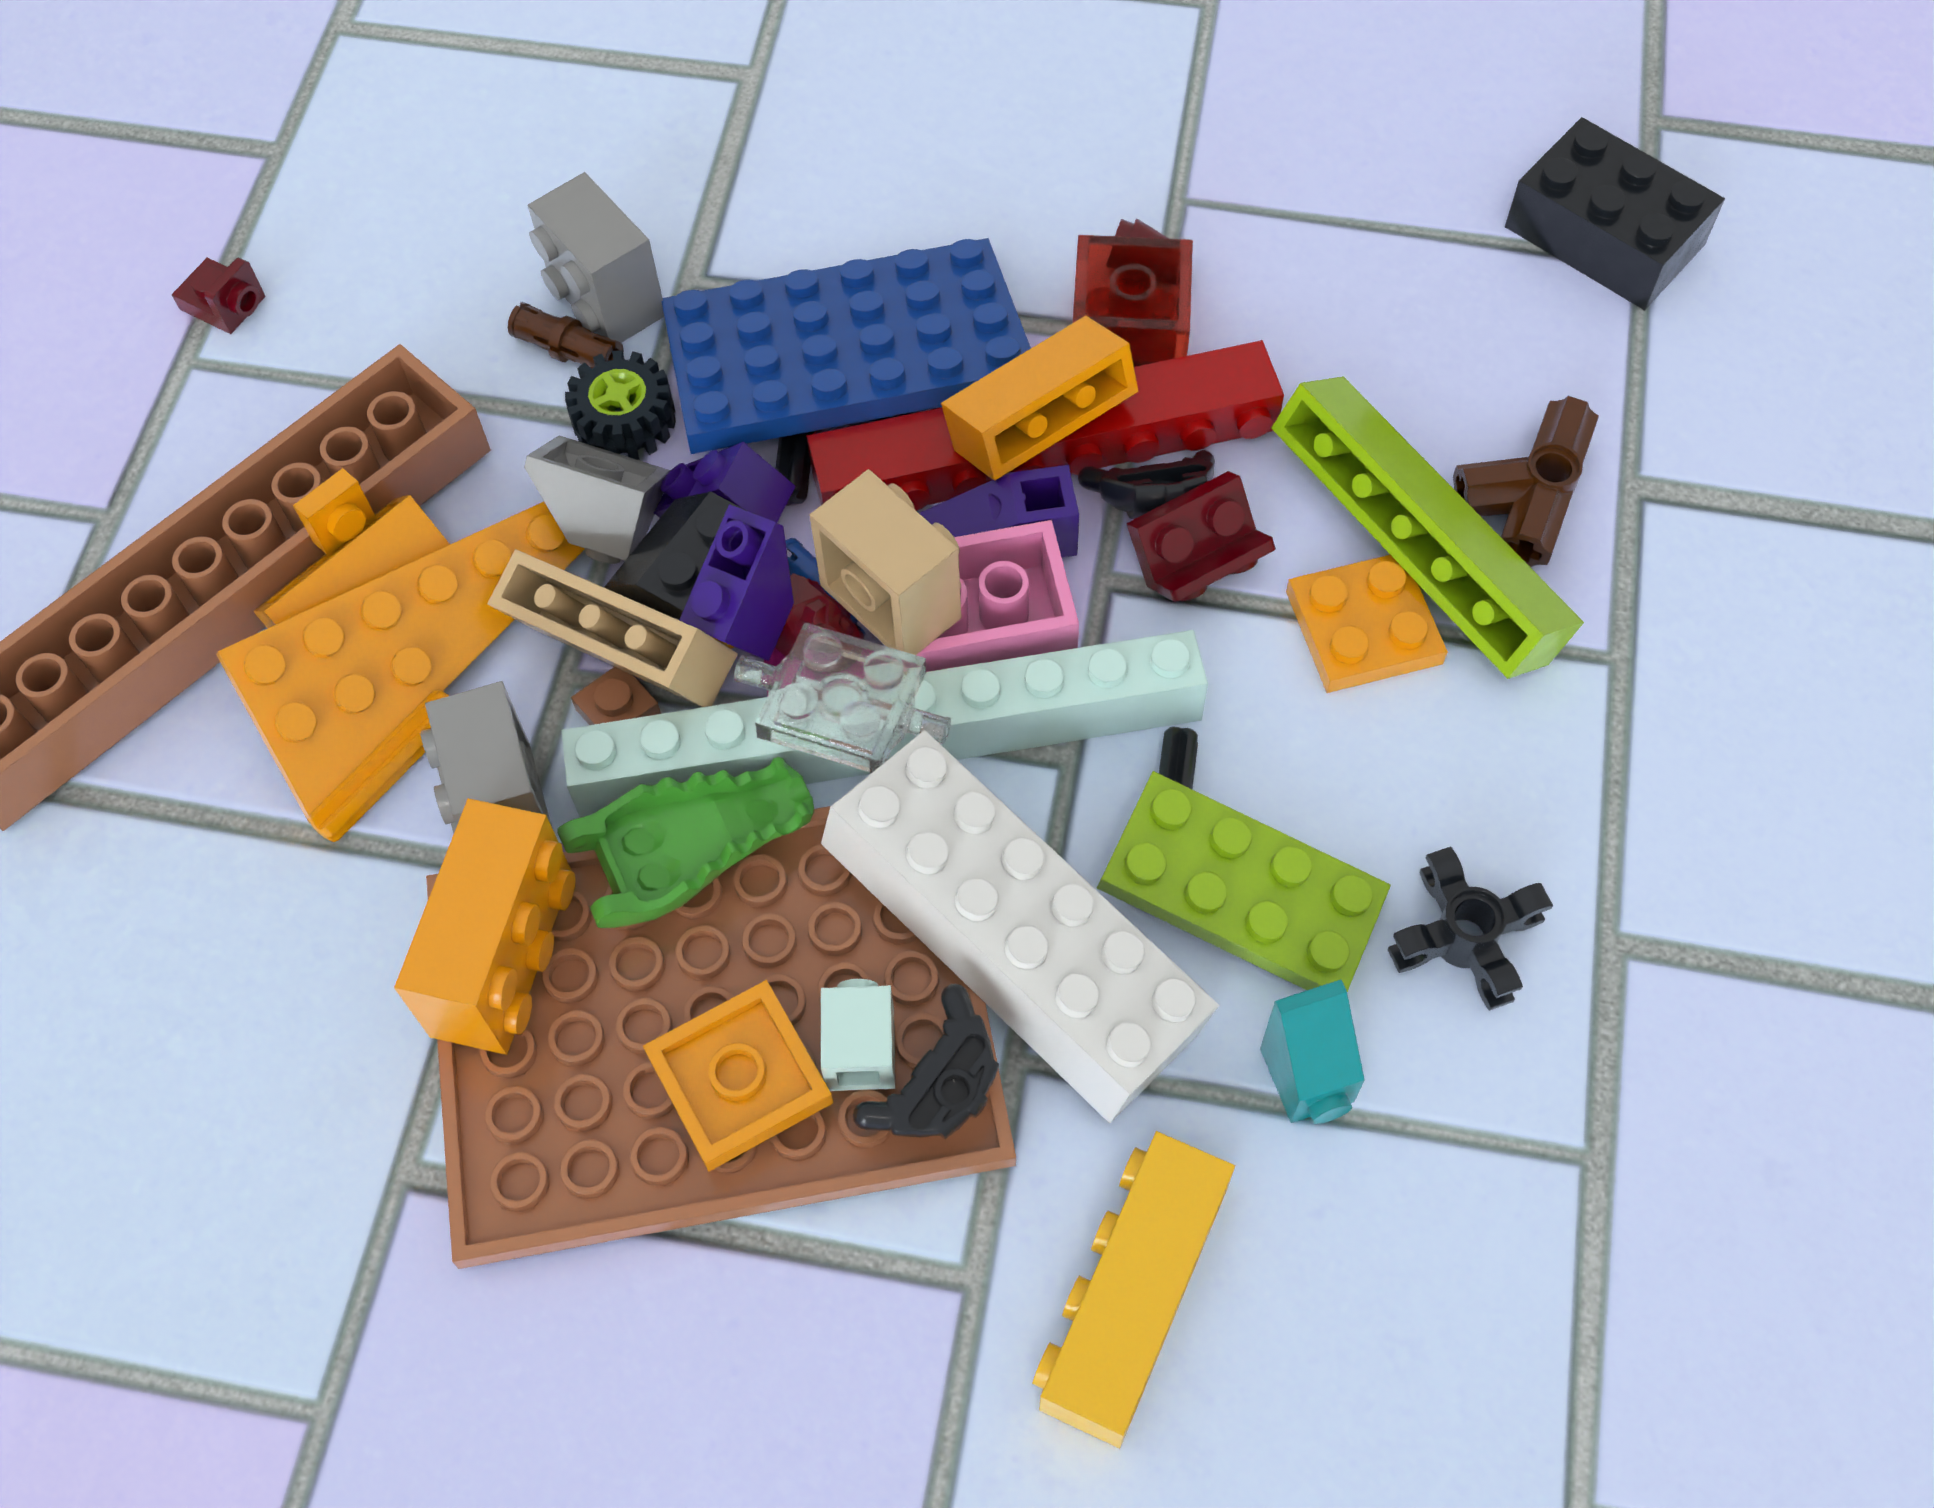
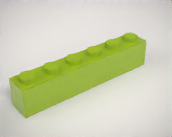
M1344 376L1299 384L1271 429L1507 679L1548 666L1584 624L1583 620Z

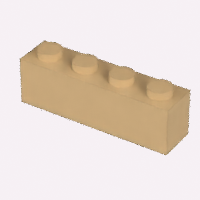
M517 549L514 550L487 603L489 606L542 634L701 707L713 705L738 653L698 628Z

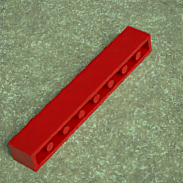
M1263 340L1134 367L1139 392L1008 473L1069 465L1070 473L1078 475L1082 468L1088 466L1103 468L1126 462L1141 463L1159 455L1182 450L1197 451L1211 444L1238 438L1253 439L1273 431L1271 427L1281 413L1284 393ZM942 407L807 436L811 470L820 505L868 469L887 486L891 483L899 486L908 495L916 511L930 504L947 501L993 480L954 451Z

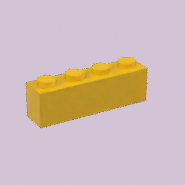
M1158 1131L1155 1132L1147 1152L1137 1147L1134 1148L1119 1183V1187L1130 1192L1119 1215L1107 1210L1091 1247V1251L1102 1255L1091 1280L1080 1275L1078 1276L1064 1307L1062 1316L1073 1321L1062 1347L1049 1342L1036 1370L1032 1384L1043 1389L1040 1396L1039 1411L1119 1449L1121 1448L1227 1192L1236 1165Z

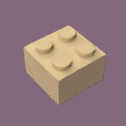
M868 469L809 514L820 585L902 662L906 664L961 619L960 549L958 543L943 525L939 523L931 525L915 510L908 495L899 486L893 483L887 486Z

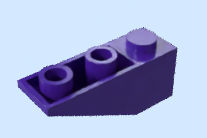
M1069 465L1007 473L995 481L991 480L919 513L931 525L934 523L943 525L953 537L1052 520L1061 557L1077 556L1079 510Z

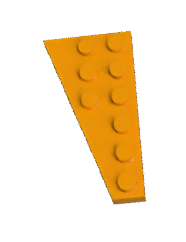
M544 501L217 652L216 656L308 822L309 815L432 691L438 689L444 691L515 620L487 604L515 549L563 570L585 550V548L568 543Z

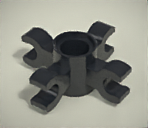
M1451 846L1427 854L1425 858L1429 866L1420 869L1419 873L1427 891L1436 899L1442 915L1440 920L1433 923L1410 926L1394 933L1393 937L1396 944L1389 946L1387 950L1398 973L1410 971L1441 956L1447 963L1453 966L1471 968L1480 997L1489 1011L1513 1003L1515 1001L1513 992L1521 990L1523 985L1515 967L1504 957L1497 942L1501 935L1505 933L1527 930L1545 921L1542 912L1552 909L1553 904L1542 883L1523 887L1509 896L1500 899L1487 889L1468 886L1460 860ZM1456 921H1471L1480 927L1484 935H1469L1458 927Z

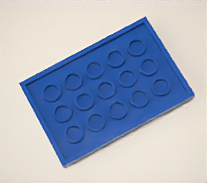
M989 238L979 240L963 239L956 241L952 245L925 250L908 249L900 252L898 255L871 260L854 259L847 261L843 265L817 270L800 269L784 276L757 281L750 279L741 280L730 286L703 291L686 290L676 296L665 297L661 301L691 454L727 448L741 442L748 444L942 407L941 402L1031 349Z

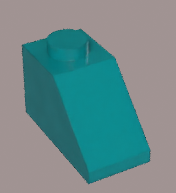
M1342 979L1274 1002L1260 1051L1290 1123L1311 1117L1314 1124H1321L1345 1115L1352 1109L1351 1103L1355 1102L1365 1079L1348 994Z

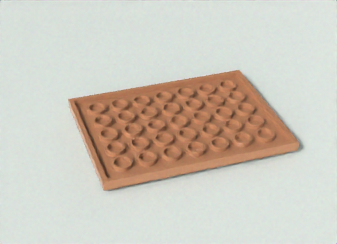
M830 806L814 809L810 823L793 833L777 837L725 870L683 906L655 920L629 926L598 928L590 910L591 905L599 898L613 894L595 850L578 853L563 852L571 870L575 873L574 894L568 908L565 911L559 910L551 931L554 934L553 953L547 968L543 972L537 971L529 992L532 997V1010L524 1032L521 1035L514 1034L507 1055L437 1039L452 1262L458 1269L1016 1166V1154L999 1068L994 1082L986 1095L988 1102L983 1111L976 1118L970 1117L959 1130L946 1139L940 1135L919 1138L896 1136L891 1131L864 1130L856 1126L853 1121V1111L861 1102H886L889 1095L900 1094L903 1087L911 1080L910 1075L919 1060L930 1049L933 1051L936 1043L944 1034L942 1026L947 1017L942 1005L941 994L944 988L950 984H959L966 988L975 1015H980L983 1019L996 1062L997 1058L986 1003L821 844ZM438 874L426 876L428 899ZM849 979H868L876 982L879 986L891 985L894 1005L896 1089L830 1091L833 1104L708 1172L655 1072L643 1045L767 980L822 1076L821 988L837 987L840 982Z

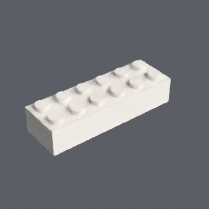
M926 730L922 731L830 806L821 844L1109 1123L1199 1035L1220 1006Z

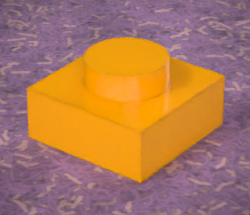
M343 468L293 505L311 540L327 556L347 541L358 536L363 528L376 520L359 482Z

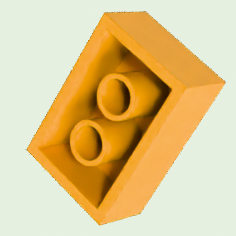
M467 798L394 986L396 992L430 1038L507 1055L514 1034L521 1035L526 1029L532 1010V997L529 992L537 971L543 972L550 962L554 948V934L551 931L558 911H565L571 903L576 880L575 873L567 862L562 844L558 842L547 815Z

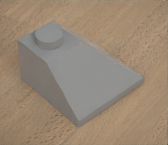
M560 435L527 455L524 465L526 472L568 543L586 548L585 554L588 557L610 564L620 563L621 560L625 561L647 535L655 515L654 511L664 493L661 491L662 482L671 471Z

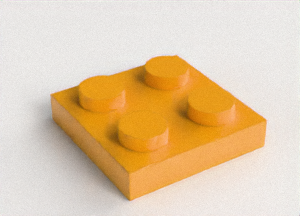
M1391 555L1288 580L1286 594L1326 693L1444 664L1448 651L1420 587Z
M767 980L643 1045L655 1072L708 1172L834 1103L830 1090Z

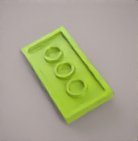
M1152 771L1100 879L1097 889L1305 990L1342 979L1348 992L1391 884Z

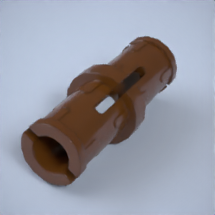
M520 302V307L517 305L514 307L508 320L507 328L510 336L542 347V349L549 352L551 358L561 362H567L568 360L580 364L585 362L592 369L595 367L594 356L603 354L605 362L613 360L612 351L622 350L624 352L621 342L591 332L582 327L580 320L570 316L562 318L553 316L525 302Z

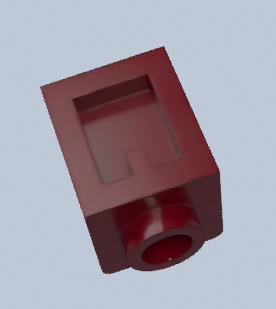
M206 257L172 293V297L180 310L229 334H232L266 297L250 263L239 257L228 267Z

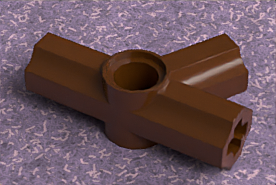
M1570 396L1558 401H1549L1529 457L1456 465L1453 474L1454 490L1481 517L1509 514L1501 538L1530 567L1548 565L1570 500L1582 474L1583 462L1599 415L1590 409L1587 401Z

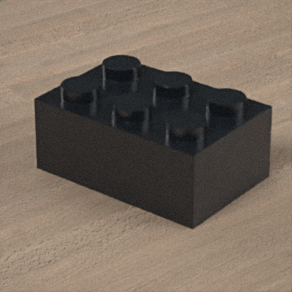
M1581 117L1518 181L1505 228L1645 311L1705 246L1725 198Z

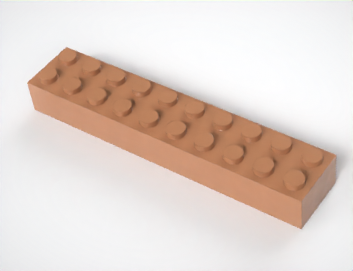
M399 344L1 640L0 829L5 831L220 663L216 656L218 651L246 639L266 627L253 611L325 554L311 540L293 507L295 503L343 468L359 482L374 514L393 499L411 495L415 502L421 506L491 451L475 407L404 346Z

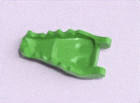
M777 757L773 758L770 765L761 770L746 771L735 777L726 770H721L713 775H704L702 772L693 773L686 782H678L671 777H665L655 785L640 784L597 812L566 822L557 829V833L565 851L568 853L595 850L613 894L596 900L591 905L590 910L598 928H616L655 920L683 906L725 870L777 837L793 833L810 823L814 813L813 797L802 775L789 766L783 758Z

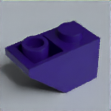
M741 442L719 452L712 450L703 458L691 463H679L662 482L661 491L664 494L654 514L660 518L677 498L711 491L746 511L778 522L796 486L746 443Z
M729 504L679 621L698 628L713 638L769 661L794 604L784 526Z

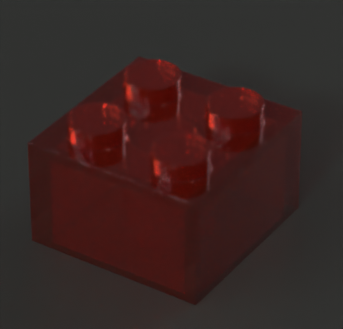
M1078 235L1072 323L1086 315L1129 342L1134 367L1187 356L1191 317L1193 240Z

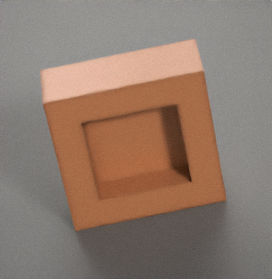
M613 667L571 697L575 710L589 725L661 714L658 702L633 675L616 667Z

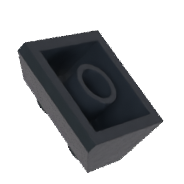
M711 491L675 499L604 588L679 620L728 505L741 507Z

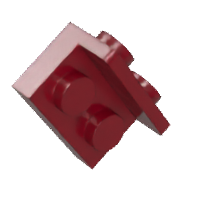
M1230 471L1126 523L1147 587L1172 601H1186L1199 597L1207 590L1208 585L1229 574H1238L1252 569L1258 563L1259 558L1276 549L1272 536L1256 530L1241 476Z

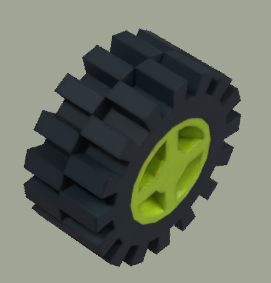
M622 350L612 351L613 360L605 362L603 354L594 356L595 367L591 369L585 362L577 368L580 379L571 376L567 383L570 392H565L567 411L578 441L620 455L621 453H628V457L640 460L637 451L644 448L648 455L653 454L657 451L655 439L665 444L670 438L668 428L674 429L676 423L675 406L665 371L663 369L659 371L658 363L652 358H649L644 363L642 353L632 351L629 360H625ZM617 408H621V409H622V411H615V410H616Z

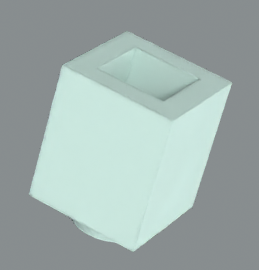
M849 979L840 982L837 987L821 988V1072L823 1080L830 1091L896 1089L894 1005L891 985L879 986L876 982L868 979Z

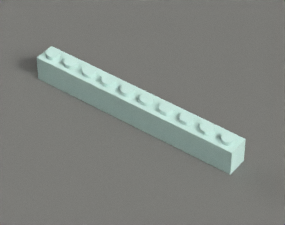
M1187 630L562 729L566 785L581 818L604 808L640 784L655 785L665 777H671L678 782H686L693 773L702 772L704 775H713L721 770H726L735 777L746 771L761 770L770 765L773 758L777 757L783 758L789 766L802 775L805 784L871 774L924 730L953 757L960 760L1202 721L1208 681L1195 631Z

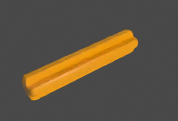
M439 689L432 691L309 815L308 820L321 836L331 842L339 841L425 753L420 732L431 728L425 703L448 697V694Z

